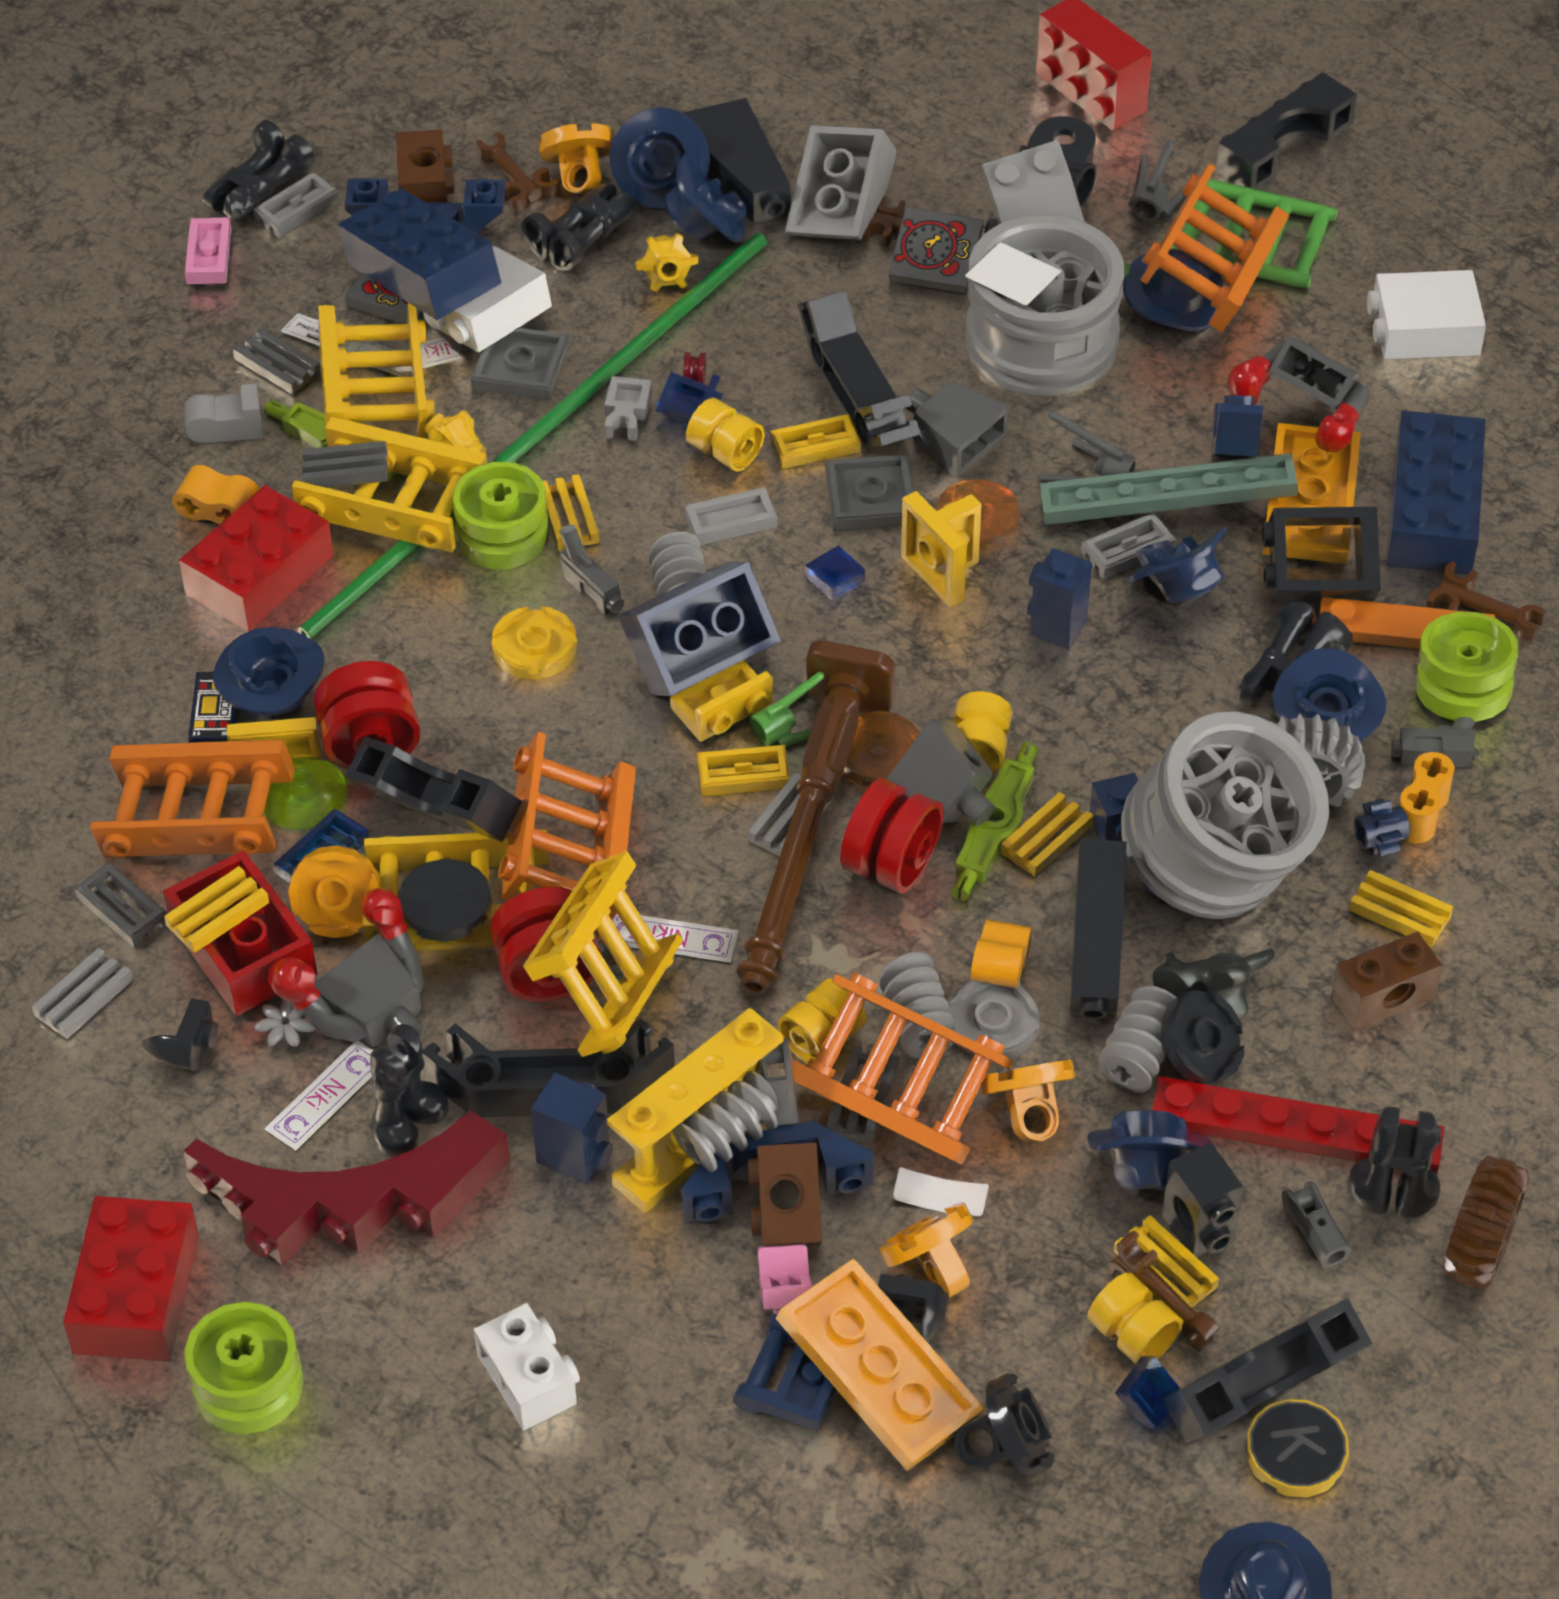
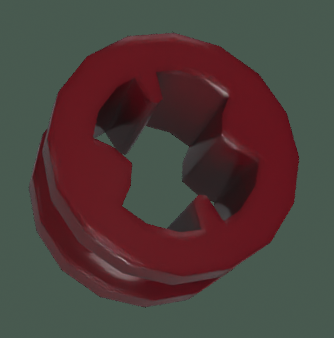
M685 352L683 387L690 388L692 384H696L699 389H705L706 353H700L699 356L693 357L691 352Z

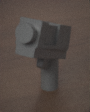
M564 526L559 531L565 549L560 551L564 578L580 593L585 592L596 602L597 609L604 615L609 612H619L624 606L619 584L585 553L576 526Z
M1460 717L1456 719L1452 726L1439 725L1436 726V729L1401 728L1399 740L1392 739L1391 757H1400L1401 766H1414L1418 756L1427 752H1438L1448 756L1453 762L1454 767L1470 768L1471 760L1476 761L1479 759V751L1474 747L1476 730H1471L1475 722L1470 717Z

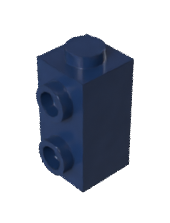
M1052 548L1043 563L1038 561L1035 564L1029 577V586L1033 587L1032 597L1027 607V615L1031 616L1030 635L1069 650L1088 619L1091 562Z

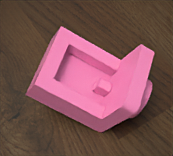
M805 1243L760 1246L758 1248L760 1293L764 1310L773 1309V1313L778 1314L781 1308L813 1287L809 1275L807 1246Z

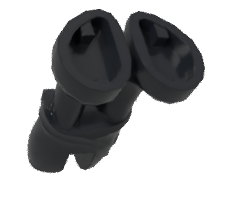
M269 120L261 121L255 126L253 131L256 151L244 163L236 168L232 166L222 177L216 180L203 194L202 202L206 207L214 211H222L224 209L225 216L233 222L248 215L260 201L270 196L272 189L293 177L304 174L315 164L316 157L314 151L305 139L293 134L285 140L283 133L277 125Z
M606 182L589 190L580 201L571 205L569 210L554 222H550L544 214L539 212L528 215L521 222L522 235L528 246L540 259L545 260L550 256L551 263L556 269L569 271L582 261L585 251L600 236L607 240L609 234L616 227L634 214L638 207V201L626 192L617 194L616 187L612 183ZM579 228L580 230L574 234L573 232Z
M1290 601L1283 604L1275 617V626L1278 632L1272 644L1263 651L1257 664L1243 676L1242 682L1238 687L1240 701L1254 707L1260 702L1266 690L1274 692L1282 672L1292 663L1287 656L1295 644L1307 638L1295 659L1311 650L1321 648L1339 649L1348 652L1352 647L1353 637L1346 625L1333 614L1324 611L1315 622V611L1308 603ZM1272 693L1267 712L1277 717Z
M406 1024L397 1025L388 1034L389 1050L376 1048L371 1052L370 1073L373 1079L371 1087L376 1097L375 1110L372 1116V1134L376 1148L382 1154L389 1157L401 1155L419 1146L418 1128L412 1121L424 1125L435 1124L444 1119L449 1111L448 1099L444 1090L434 1082L420 1080L421 1071L425 1066L422 1056V1043L416 1029Z
M1385 1107L1374 1126L1373 1139L1368 1151L1369 1158H1363L1358 1161L1350 1170L1347 1183L1349 1193L1359 1205L1369 1212L1375 1214L1385 1213L1391 1199L1394 1168L1402 1171V1174L1397 1183L1395 1209L1397 1214L1403 1218H1414L1432 1209L1437 1204L1440 1196V1181L1436 1172L1430 1167L1432 1164V1153L1441 1141L1442 1130L1430 1112L1419 1111L1417 1123L1415 1125L1401 1124L1399 1121L1400 1108Z

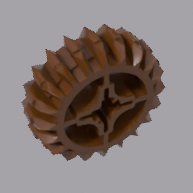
M1487 1156L1480 1161L1466 1191L1449 1238L1450 1241L1443 1261L1445 1276L1469 1288L1473 1286L1483 1290L1492 1284L1511 1239L1526 1195V1189L1529 1184L1527 1169L1517 1166L1516 1162L1505 1158L1498 1159Z

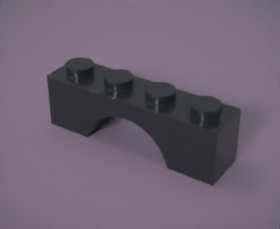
M1324 72L1310 81L1302 83L1297 90L1285 98L1277 100L1269 109L1257 117H1252L1245 125L1232 134L1224 136L1218 142L1215 172L1235 185L1259 189L1276 177L1279 143L1295 137H1314L1328 141L1353 124L1357 93Z
M367 736L364 737L345 775L376 797L503 842L522 803L520 799L490 779L461 769L458 770L457 774L444 771L415 758L395 746Z
M1347 1298L1319 1311L1163 1397L1162 1400L1187 1444L1215 1432L1247 1414L1251 1409L1273 1396L1332 1367L1373 1343Z

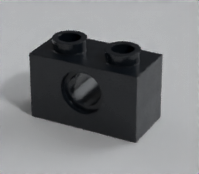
M1212 1142L1169 1161L1162 1216L1182 1245L1196 1257L1208 1252L1211 1254L1218 1253L1235 1240L1243 1185Z

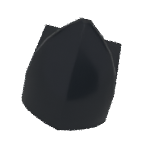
M191 998L176 1036H153L145 1039L142 1042V1047L155 1058L170 1066L197 1071L206 1050L213 1049L218 1036V1023L213 1021L209 1001Z
M880 1274L878 1287L909 1322L922 1324L920 1335L928 1343L939 1329L946 1315L949 1300L946 1292L936 1283L918 1280L911 1275L898 1274L893 1276Z

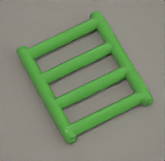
M1210 179L1206 184L1208 187L1229 200L1237 201L1236 205L1247 212H1250L1252 205L1273 210L1277 206L1288 214L1313 218L1293 270L1270 265L1285 228V223L1256 277L1308 289L1311 285V275L1308 273L1328 222H1334L1338 215L1337 208ZM1197 200L1193 208L1207 215L1210 207ZM1230 219L1226 226V229L1237 236H1240L1243 229ZM1186 223L1183 230L1185 234L1195 240L1200 232L1188 223ZM1219 244L1215 253L1232 264L1236 261L1241 264L1240 261L1235 259V256H1232V251ZM1172 245V247H1171L1170 249H1178V248L1175 247L1174 245Z

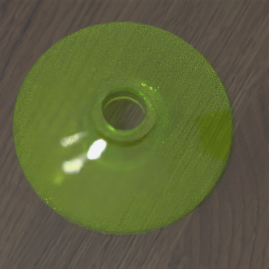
M311 757L292 759L295 766L293 781L270 784L264 816L278 826L295 830L310 829L325 824L333 819L345 804L347 786L344 776L334 765L327 761Z

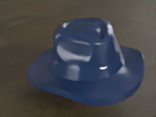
M665 107L643 110L631 116L620 127L612 140L609 155L612 176L619 189L633 196L638 201V204L646 208L664 209L666 194L678 185L676 182V171L679 160L685 153H691L705 176L707 175L710 154L706 137L701 128L690 117L680 111Z
M685 153L680 158L676 171V182L678 185L668 192L664 198L665 208L673 223L689 237L696 240H702L720 231L732 242L741 241L745 236V224L742 219L747 213L744 202L735 193L725 195L720 190V180L718 178L709 180L701 171L694 156L691 153Z
M1169 250V255L1219 287L1224 285L1218 273L1182 250ZM1146 253L1131 263L1128 275L1123 282V292L1126 302L1136 313L1155 323L1187 331H1201L1211 326L1208 323L1216 310L1210 305L1212 301L1159 267L1147 284L1140 281L1148 266L1142 262Z
M1226 525L1198 545L1191 536H1187L1182 539V543L1178 544L1176 548L1172 547L1167 541H1161L1137 550L1136 556L1142 567L1136 570L1127 580L1131 584L1138 579L1148 576L1157 585L1166 601L1172 604L1187 602L1201 597L1216 588L1224 579L1214 547L1228 531Z
M277 627L254 629L238 636L224 648L212 674L214 686L223 699L237 709L271 718L295 713L305 706L310 691L317 684L323 673L325 656L317 642L299 632Z
M1321 648L1302 654L1282 672L1273 692V704L1279 720L1281 715L1288 719H1294L1298 717L1299 713H1301L1303 718H1313L1316 714H1319L1323 721L1336 718L1338 726H1349L1351 734L1359 736V743L1367 739L1380 726L1386 712V698L1375 676L1360 660L1352 654L1339 649Z
M1156 1110L1120 1112L1113 1118L1111 1129L1094 1130L1087 1136L1091 1149L1098 1151L1110 1150L1117 1185L1128 1190L1158 1189L1165 1191L1169 1161L1211 1142L1205 1135L1188 1132L1186 1122L1181 1116L1171 1112Z
M1273 1522L1247 1523L1227 1531L1211 1546L1203 1561L1199 1578L1201 1599H1332L1331 1576L1322 1555L1307 1538L1292 1527Z

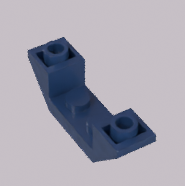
M348 178L345 211L352 215L355 211L365 209L382 200L389 193L388 179ZM466 179L463 203L427 204L471 231L478 233L503 213L506 183L505 180Z
M1224 395V403L1214 404L1212 453L1257 457L1263 406L1254 405V397Z
M815 1121L778 1127L774 1130H763V1136L758 1141L744 1134L748 1147L744 1151H740L729 1143L733 1157L728 1162L723 1161L714 1154L718 1166L714 1172L707 1171L699 1164L681 1188L682 1215L684 1223H690L695 1221L710 1222L721 1216L732 1214L730 1181L737 1179L749 1180L748 1158H757V1146L817 1143L818 1167L826 1195L838 1192L853 1193L863 1187L872 1186L874 1183V1157L872 1150Z

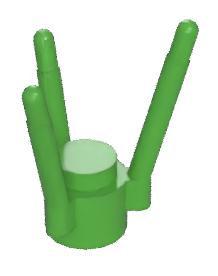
M818 672L810 679L804 681L778 702L750 716L752 728L765 746H770L777 742L778 745H785L787 748L794 743L809 739L811 729L791 733V728L796 726V720L788 706L823 680L824 674L822 672Z

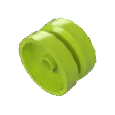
M491 462L473 468L460 478L454 488L453 508L456 519L457 543L464 556L476 565L489 569H512L528 564L542 553L548 543L549 524L546 512V488L540 476L528 467L513 462Z
M1455 612L1438 617L1427 625L1421 635L1420 662L1417 667L1416 694L1426 708L1443 718L1456 721L1460 717H1470L1474 722L1493 718L1506 709L1512 698L1514 671L1518 658L1517 638L1510 627L1495 617L1482 613Z
M246 1301L227 1304L205 1315L191 1330L184 1349L186 1369L189 1381L192 1384L195 1404L206 1421L226 1432L243 1435L266 1431L284 1421L298 1405L304 1386L302 1369L294 1331L282 1314L263 1304Z

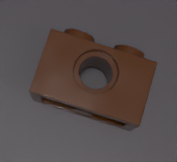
M442 129L396 132L398 189H404L425 203L448 202L447 195L455 194L453 171H446L448 168H453L452 146L444 145Z
M1417 931L1337 963L1331 998L1354 1031H1357L1435 999L1443 965Z
M817 1143L757 1146V1158H748L749 1188L759 1187L760 1207H750L752 1237H762V1246L797 1243L821 1245L822 1230ZM786 1182L796 1188L799 1198L796 1205L792 1208L780 1209L772 1203L770 1191L778 1183Z

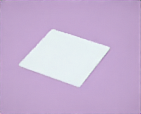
M1000 242L965 277L1027 306L1061 271Z

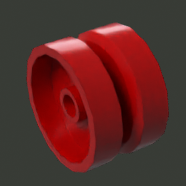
M373 660L345 665L323 678L315 690L314 707L317 721L321 726L320 734L324 751L329 760L342 769H349L365 736L395 746L408 754H411L419 743L421 729L417 712L413 707L410 683L404 672L392 664Z
M878 778L864 792L849 820L841 845L840 862L842 868L865 878H869L876 873L879 885L897 893L905 894L913 888L922 876L933 855L943 825V804L919 793L914 794L908 799L906 787L885 778Z
M562 887L536 888L516 895L503 903L494 913L489 929L506 990L515 997L532 1002H545L571 996L560 978H554L552 975L532 981L523 965L573 890ZM594 931V939L592 941L602 956L598 939ZM578 956L576 959L578 961L576 969L587 986H589L594 981V978Z

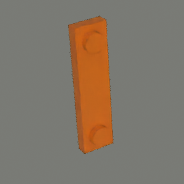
M1322 597L1320 604V614L1324 611L1336 616L1351 632L1353 642L1420 649L1421 635L1429 623L1442 615L1467 612ZM1482 613L1491 617H1495V614Z

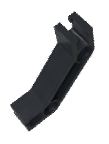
M846 290L797 304L813 360L845 415L850 414L865 447L884 446L920 435L917 421H906L903 408L912 406L910 395L896 396L857 332Z
M639 1018L627 1032L624 1044L607 1054L599 1051L582 1057L577 1050L578 1048L490 1051L455 1023L446 1031L449 1052L445 1056L446 1060L437 1054L441 1050L433 1042L422 1050L425 1063L423 1070L425 1079L440 1086L446 1096L466 1113L472 1110L482 1118L532 1116L531 1107L554 1073L579 1083L587 1082L597 1087L602 1093L606 1094L607 1113L614 1114L675 1066L674 1044L663 1037L658 1042L659 1047L651 1052L650 1036L653 1034V1029L644 1020ZM641 1055L644 1056L641 1060H637ZM458 1060L461 1062L460 1065H457V1066L453 1065V1064L456 1063Z

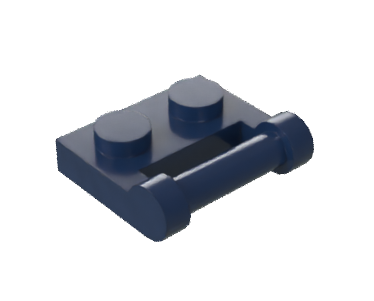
M773 1314L770 1316L765 1327L767 1337L746 1383L739 1384L732 1400L737 1407L746 1412H763L818 1431L836 1388L798 1344L776 1392L765 1389L784 1345L790 1342L796 1343L776 1320L778 1314Z

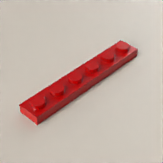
M1161 1076L1158 1077L1152 1110L1171 1112L1181 1116L1186 1122L1188 1132L1358 1162L1363 1158H1369L1368 1151L1373 1139L1374 1126L1380 1116L1373 1113ZM1399 1118L1401 1124L1415 1125L1417 1121ZM1439 1125L1442 1130L1441 1141L1432 1153V1164L1430 1167L1436 1172V1175L1440 1166L1445 1126Z

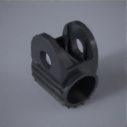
M1057 116L1046 119L1038 124L1027 146L1021 145L1019 152L1055 141L1054 138L1059 135H1068L1074 138V142L1060 144L1071 174L1080 208L1082 209L1092 192L1096 179V166L1092 164L1096 142L1095 132L1088 123L1078 118Z

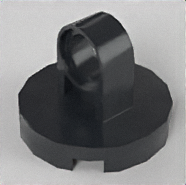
M1006 1373L988 1382L985 1388L988 1413L971 1420L960 1428L955 1438V1448L960 1459L971 1467H985L1009 1457L1019 1471L1026 1476H1034L1051 1468L1054 1463V1453H1045L1043 1444L1044 1441L1052 1437L1044 1414L1033 1393L1028 1387L1020 1391L1015 1387L1014 1384L1017 1383L1018 1377L1014 1373ZM982 1429L990 1435L993 1442L990 1455L980 1456L970 1449L968 1435L971 1430Z

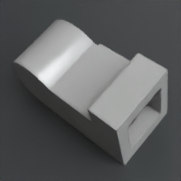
M257 383L240 385L241 393L219 395L217 397L199 394L189 398L184 404L185 431L188 438L197 443L264 438Z

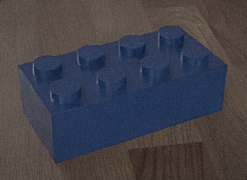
M402 188L386 194L382 200L365 209L355 211L351 217L337 224L349 265L435 320H439L502 283L490 241Z
M1401 410L1395 447L1386 566L1444 572L1446 565L1454 562L1456 563L1454 573L1469 575V572L1474 567L1479 541L1486 419Z

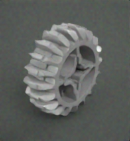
M1299 713L1298 717L1294 719H1288L1281 715L1279 723L1274 724H1277L1295 737L1311 755L1322 774L1328 793L1329 805L1339 807L1343 799L1353 798L1355 789L1361 787L1363 769H1365V755L1362 752V745L1359 743V736L1351 734L1349 726H1338L1336 718L1323 721L1319 714H1316L1313 718H1303L1301 713Z

